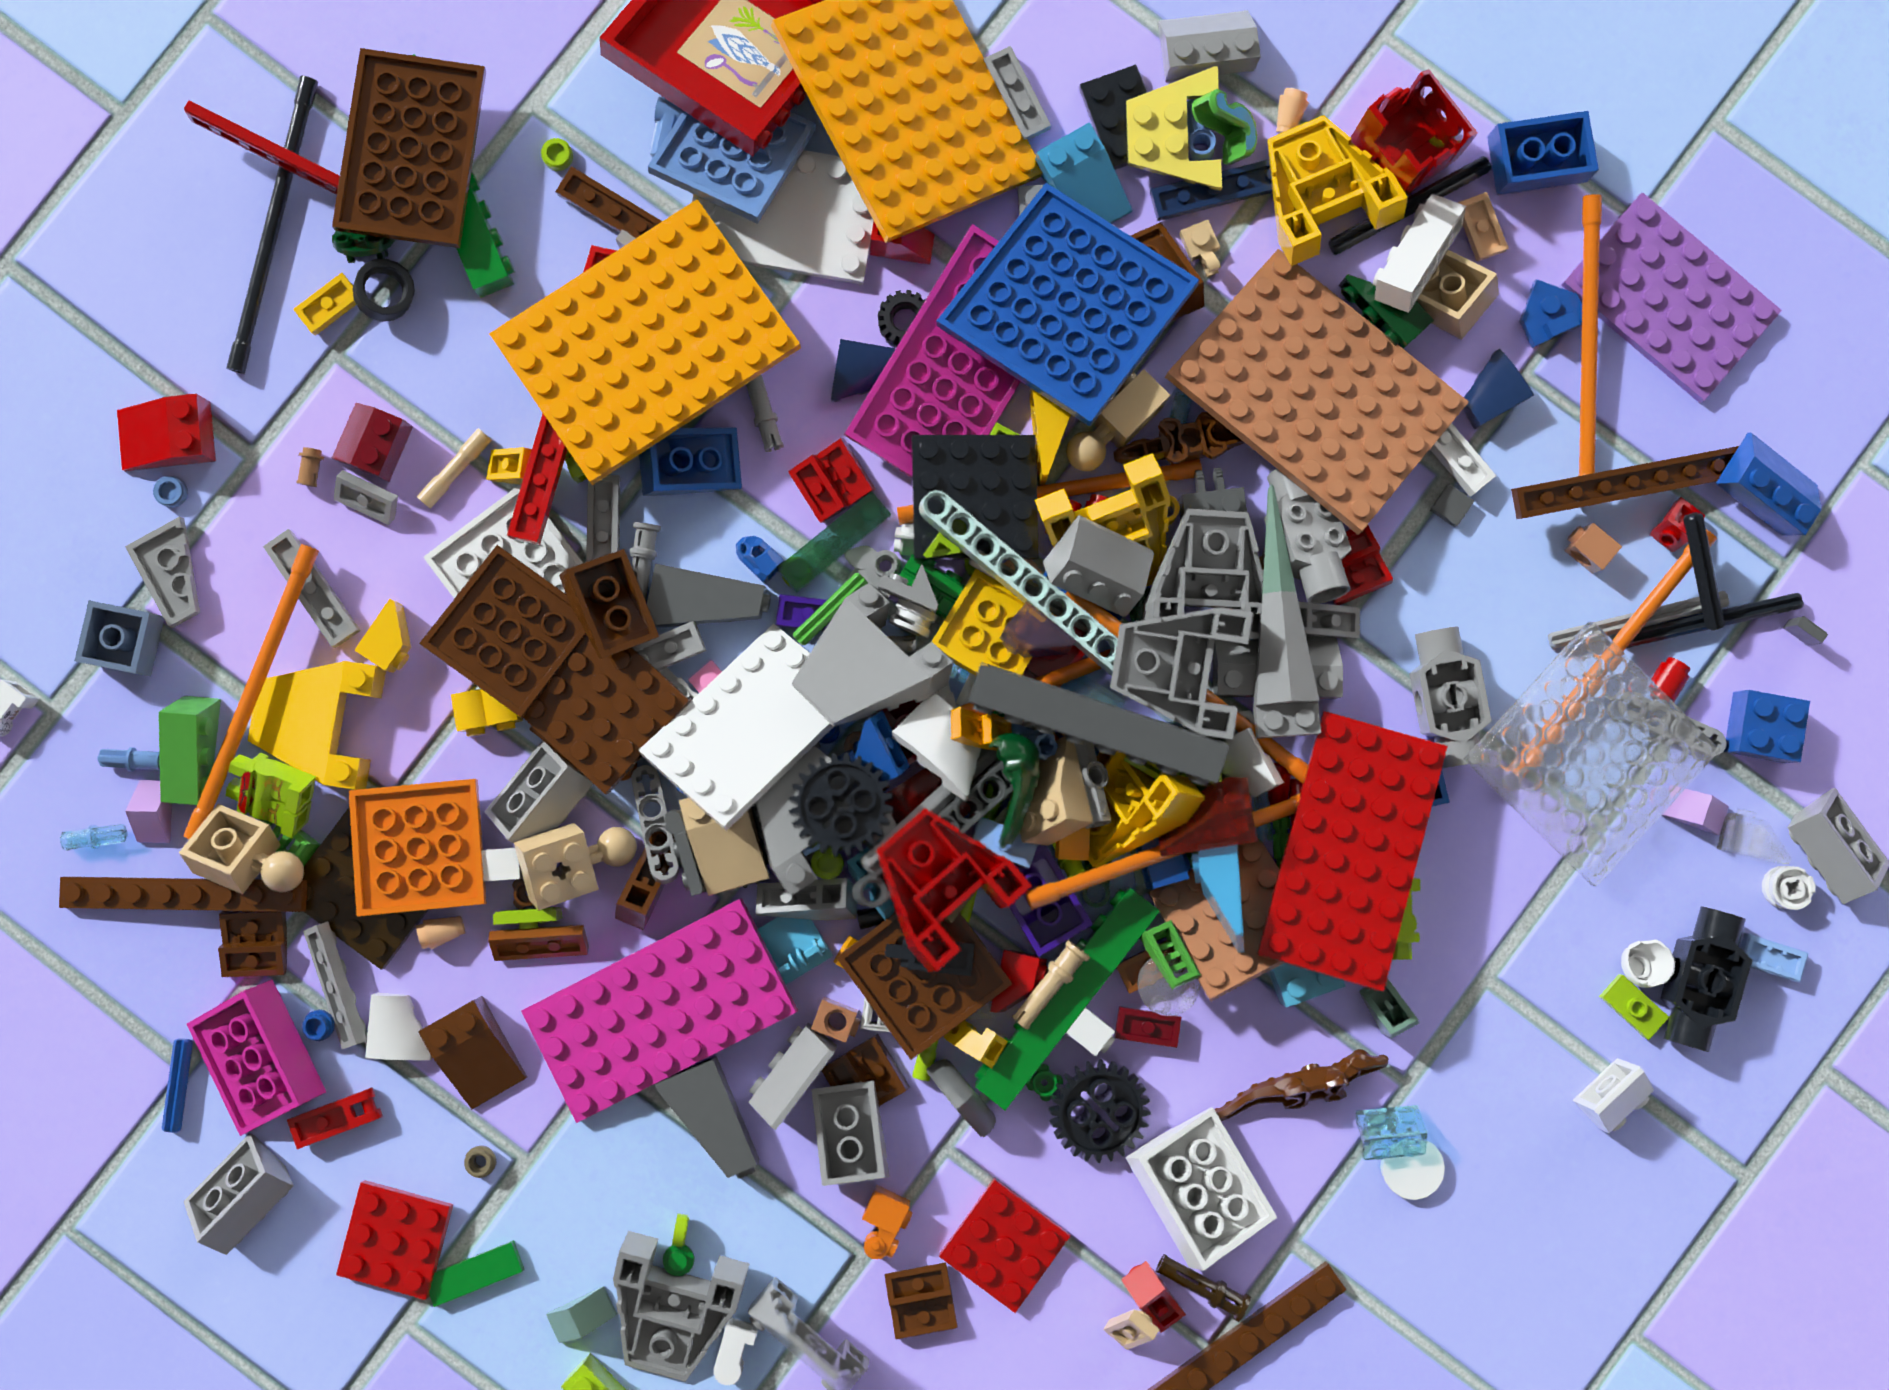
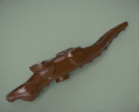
M1201 412L1195 422L1183 424L1175 418H1164L1158 425L1160 430L1159 437L1151 440L1142 438L1132 441L1128 445L1116 449L1113 452L1115 462L1127 464L1153 453L1156 461L1167 460L1172 464H1179L1183 461L1205 457L1214 460L1245 442L1208 412Z
M1357 1049L1331 1066L1320 1067L1316 1063L1303 1066L1301 1071L1285 1073L1283 1076L1277 1078L1270 1077L1261 1083L1252 1084L1246 1091L1239 1092L1232 1101H1228L1224 1106L1214 1110L1220 1120L1224 1121L1257 1104L1282 1103L1284 1109H1299L1314 1100L1324 1099L1325 1102L1338 1101L1347 1097L1344 1088L1350 1085L1349 1082L1357 1077L1387 1067L1389 1058L1383 1054L1372 1056L1363 1049Z

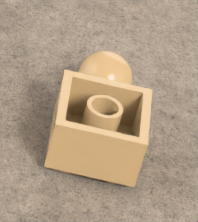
M1145 369L1138 375L1134 372L1130 374L1118 390V395L1111 399L1098 416L1095 423L1097 428L1093 432H1080L1070 439L1066 453L1068 461L1074 468L1080 471L1095 470L1105 459V445L1109 441L1117 448L1126 446L1164 408L1170 394Z
M217 804L179 852L192 873L241 894L247 890L259 873H261L264 884L276 892L293 890L300 884L304 876L303 864L295 854L285 851L276 852L281 844L269 824L220 804Z
M575 823L514 842L528 898L538 911L599 890L593 865L603 861L605 864L613 867L624 866L634 858L637 851V842L634 835L622 827H612L605 830L600 835L597 844L588 847L584 831Z

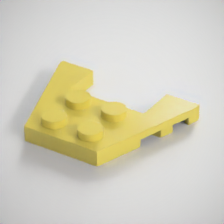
M1218 67L1209 68L1126 101L1128 166L1163 176H1173L1183 179L1184 182L1210 187L1209 189L1213 190L1222 189L1221 160L1189 161L1187 100L1197 99L1215 89H1219Z

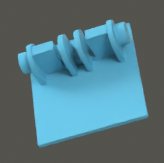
M777 917L758 929L786 985L833 956L811 919Z

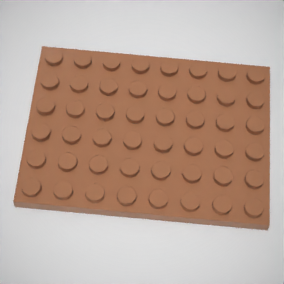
M1280 249L1274 252L1165 376L1168 381L1357 535L1364 530L1469 403L1467 399L1401 346H1395L1381 330L1300 265L1291 266Z

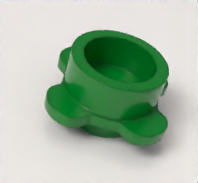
M1042 1063L1034 1076L1027 1082L1026 1087L1030 1091L1034 1090L1040 1095L1042 1101L1047 1102L1051 1100L1050 1096L1057 1090L1056 1083L1063 1084V1078L1059 1074L1055 1075L1049 1070L1047 1064ZM1042 1080H1047V1085H1042Z

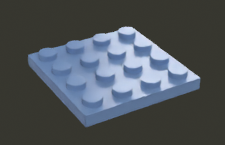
M683 111L650 161L648 172L758 224L816 130L815 122L790 111V116L783 127L777 126L773 131V136L765 149L760 148L752 157Z

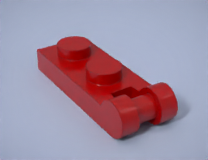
M373 1087L287 1119L296 1149L383 1117L381 1109L376 1107L373 1099L376 1096ZM361 1102L364 1114L357 1116L353 1105Z

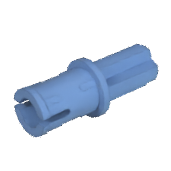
M130 747L128 750L101 749L97 756V761L101 767L126 768L130 772H134L136 769L160 771L159 752L137 751L135 747Z

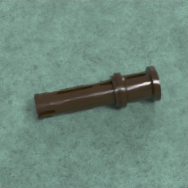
M1163 1254L1155 1270L1156 1273L1162 1274L1182 1287L1207 1299L1210 1307L1213 1309L1218 1307L1233 1315V1319L1237 1322L1241 1321L1250 1304V1295L1246 1293L1242 1295L1227 1287V1283L1218 1280L1214 1282L1193 1269L1171 1259L1166 1254ZM1176 1271H1178V1272H1180V1273L1186 1275L1187 1277H1189V1278H1191V1279L1197 1281V1282H1198V1285L1195 1284V1283H1193L1192 1281H1190V1280H1188V1279L1182 1277L1181 1275L1177 1274ZM1225 1298H1228L1231 1301L1235 1302V1305L1227 1301Z

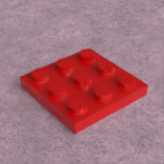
M994 1177L943 1247L939 1257L1012 1312L1016 1313L1071 1235Z
M367 1180L360 1182L336 1275L426 1300L430 1297V1287L434 1273L437 1270L454 1204Z

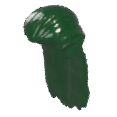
M1014 733L999 735L989 745L990 748H997V757L1004 764L1003 773L1011 783L1014 792L999 837L1000 848L1003 849L1006 845H1011L1020 833L1024 818L1033 800L1034 789H1036L1037 781L1040 778L1039 750L1036 744L1028 738Z

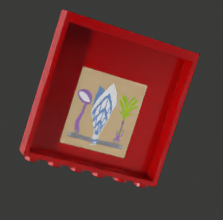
M631 0L599 37L600 55L753 157L760 148L765 149L772 139L773 131L777 126L783 127L790 116V110L795 104L799 106L807 95L771 28L772 20L824 0Z

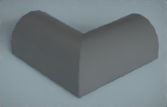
M942 1059L933 1063L926 1069L927 1074L980 1137H986L993 1130L996 1123L993 1111L973 1090L951 1061Z

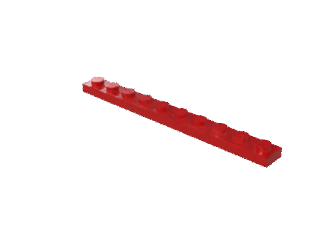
M591 245L583 272L617 250ZM543 413L507 533L510 539L535 545L541 544L568 450Z

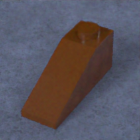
M656 831L650 836L649 842L656 847L662 846L667 841V835L664 832ZM645 848L616 903L615 919L643 931L665 885L653 879ZM652 854V857L658 855L661 863V868L656 869V871H661L663 875H668V870L673 866L667 865L665 854Z

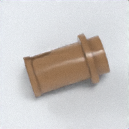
M303 447L302 452H299L298 456H301L298 480L296 481L297 484L317 487L320 460H324V457L321 456L322 450Z

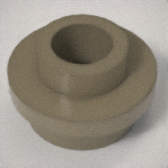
M483 1145L470 1149L464 1158L466 1171L476 1178H483L492 1173L496 1166V1156L493 1150ZM477 1156H483L485 1158V1166H479L477 1164Z

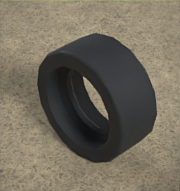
M374 259L365 263L358 270L352 291L354 301L359 310L369 318L381 322L393 321L402 317L411 306L415 288L410 273L401 264L390 259ZM384 273L394 277L402 287L401 300L391 307H382L370 301L365 293V284L370 276Z

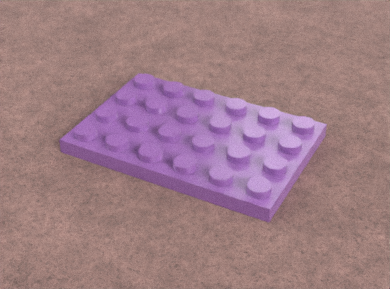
M1643 192L1634 199L1600 239L1598 318L1698 403L1706 400L1782 311L1775 303ZM1583 259L1561 284L1564 289L1577 293L1581 303Z

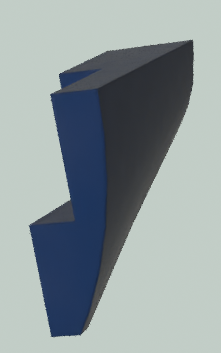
M840 339L831 401L838 402L842 398L869 393L896 348Z
M1498 349L1491 355V359L1483 371L1479 373L1470 390L1465 394L1464 398L1469 403L1463 411L1475 430L1530 399L1534 394L1515 365L1501 349Z

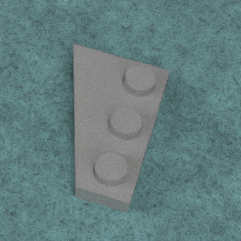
M179 516L125 546L168 627L174 628L200 614L184 518Z

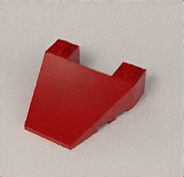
M924 808L876 849V853L908 948L928 972H936L961 950L939 924L980 887L996 906L1001 909L1009 907L1032 885L1012 861L996 854L985 847L986 845L972 839L954 825Z

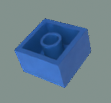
M1754 690L1733 692L1726 733L1727 743L1724 752L1780 763L1801 762L1810 701Z

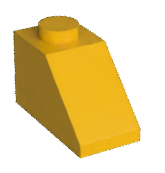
M520 447L491 450L486 480L520 485L523 481L532 449Z
M389 598L354 650L383 670L392 673L396 669L400 670L409 659L407 653L411 649L404 606Z

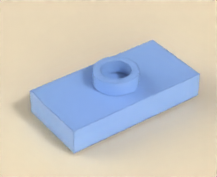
M984 817L979 819L972 839L978 840L996 854L1009 859L1014 865L1028 870L1038 844L1022 843L1019 833L1011 845H1006L1004 849L1000 848L999 837L1003 825Z
M1744 933L1740 948L1752 959L1750 968L1795 982H1801L1808 952Z

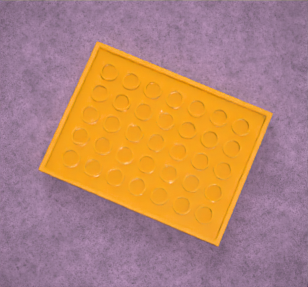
M824 0L772 20L771 28L885 243L1042 177V171L1035 161L1036 155L1027 139H1023L983 60V55L953 0Z
M698 199L489 333L592 485L801 349V345Z

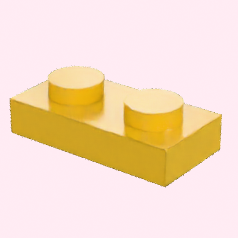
M341 272L293 310L309 331L316 336L356 306L352 291L353 284Z

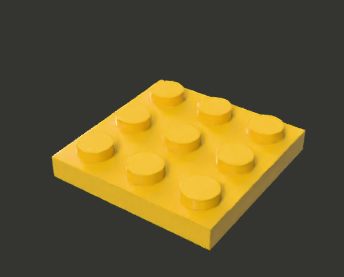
M975 569L932 642L954 664L977 676L981 662L1022 675L1051 625L1000 582Z

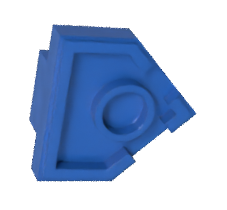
M1538 279L1533 281L1525 309L1522 311L1519 320L1532 348L1582 326V303L1577 293Z

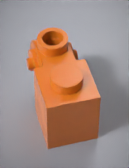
M877 1184L865 1207L862 1220L876 1226L879 1232L872 1231L866 1236L864 1251L871 1259L876 1260L886 1256L892 1259L899 1244V1240L895 1239V1236L900 1228L904 1230L907 1228L913 1212L909 1210L910 1200Z

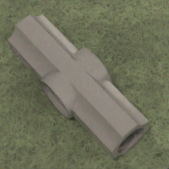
M1085 740L1084 745L1074 743L1093 823L1085 826V828H1096L1110 824L1112 821L1104 787L1108 784L1109 780L1107 769L1102 763L1097 761L1093 742Z

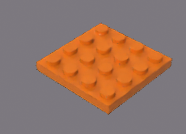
M478 779L349 790L357 916L487 904L481 853L483 843Z

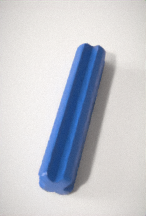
M179 1038L173 1041L162 1121V1131L176 1133L182 1128L193 1041L190 1039Z

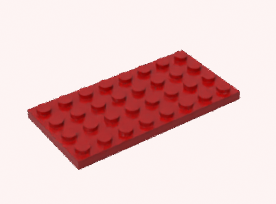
M1323 711L1320 719L1321 734H1317L1315 737L1256 955L1384 992L1448 746Z

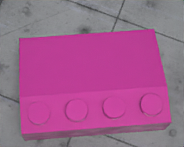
M273 979L240 992L186 1023L239 1136L327 1092Z

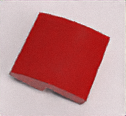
M839 438L818 454L809 456L788 471L820 523L841 513L876 490L844 438Z
M1369 525L1359 535L1351 529L1346 531L1352 550L1341 561L1351 589L1345 595L1333 600L1335 605L1340 606L1393 582V577L1380 555L1381 548Z

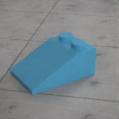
M1090 122L1036 152L1035 161L1042 171V178L1045 183L1111 224L1132 213V207L1107 151Z
M1237 841L1198 843V854H1192L1195 883H1201L1205 898L1237 952L1245 953Z

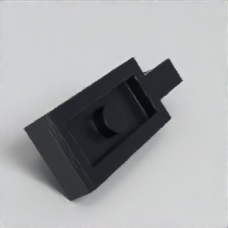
M903 938V945L886 944L885 957L901 959L900 966L908 967L910 970L928 971L908 948L905 938ZM955 942L961 950L936 972L972 976L975 944Z

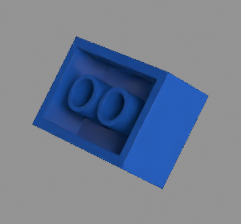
M1589 111L1498 123L1487 136L1497 195L1586 183L1599 171Z

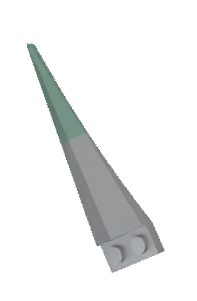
M1272 484L1269 486L1267 493L1263 589L1253 705L1257 739L1321 734L1319 696L1277 498Z

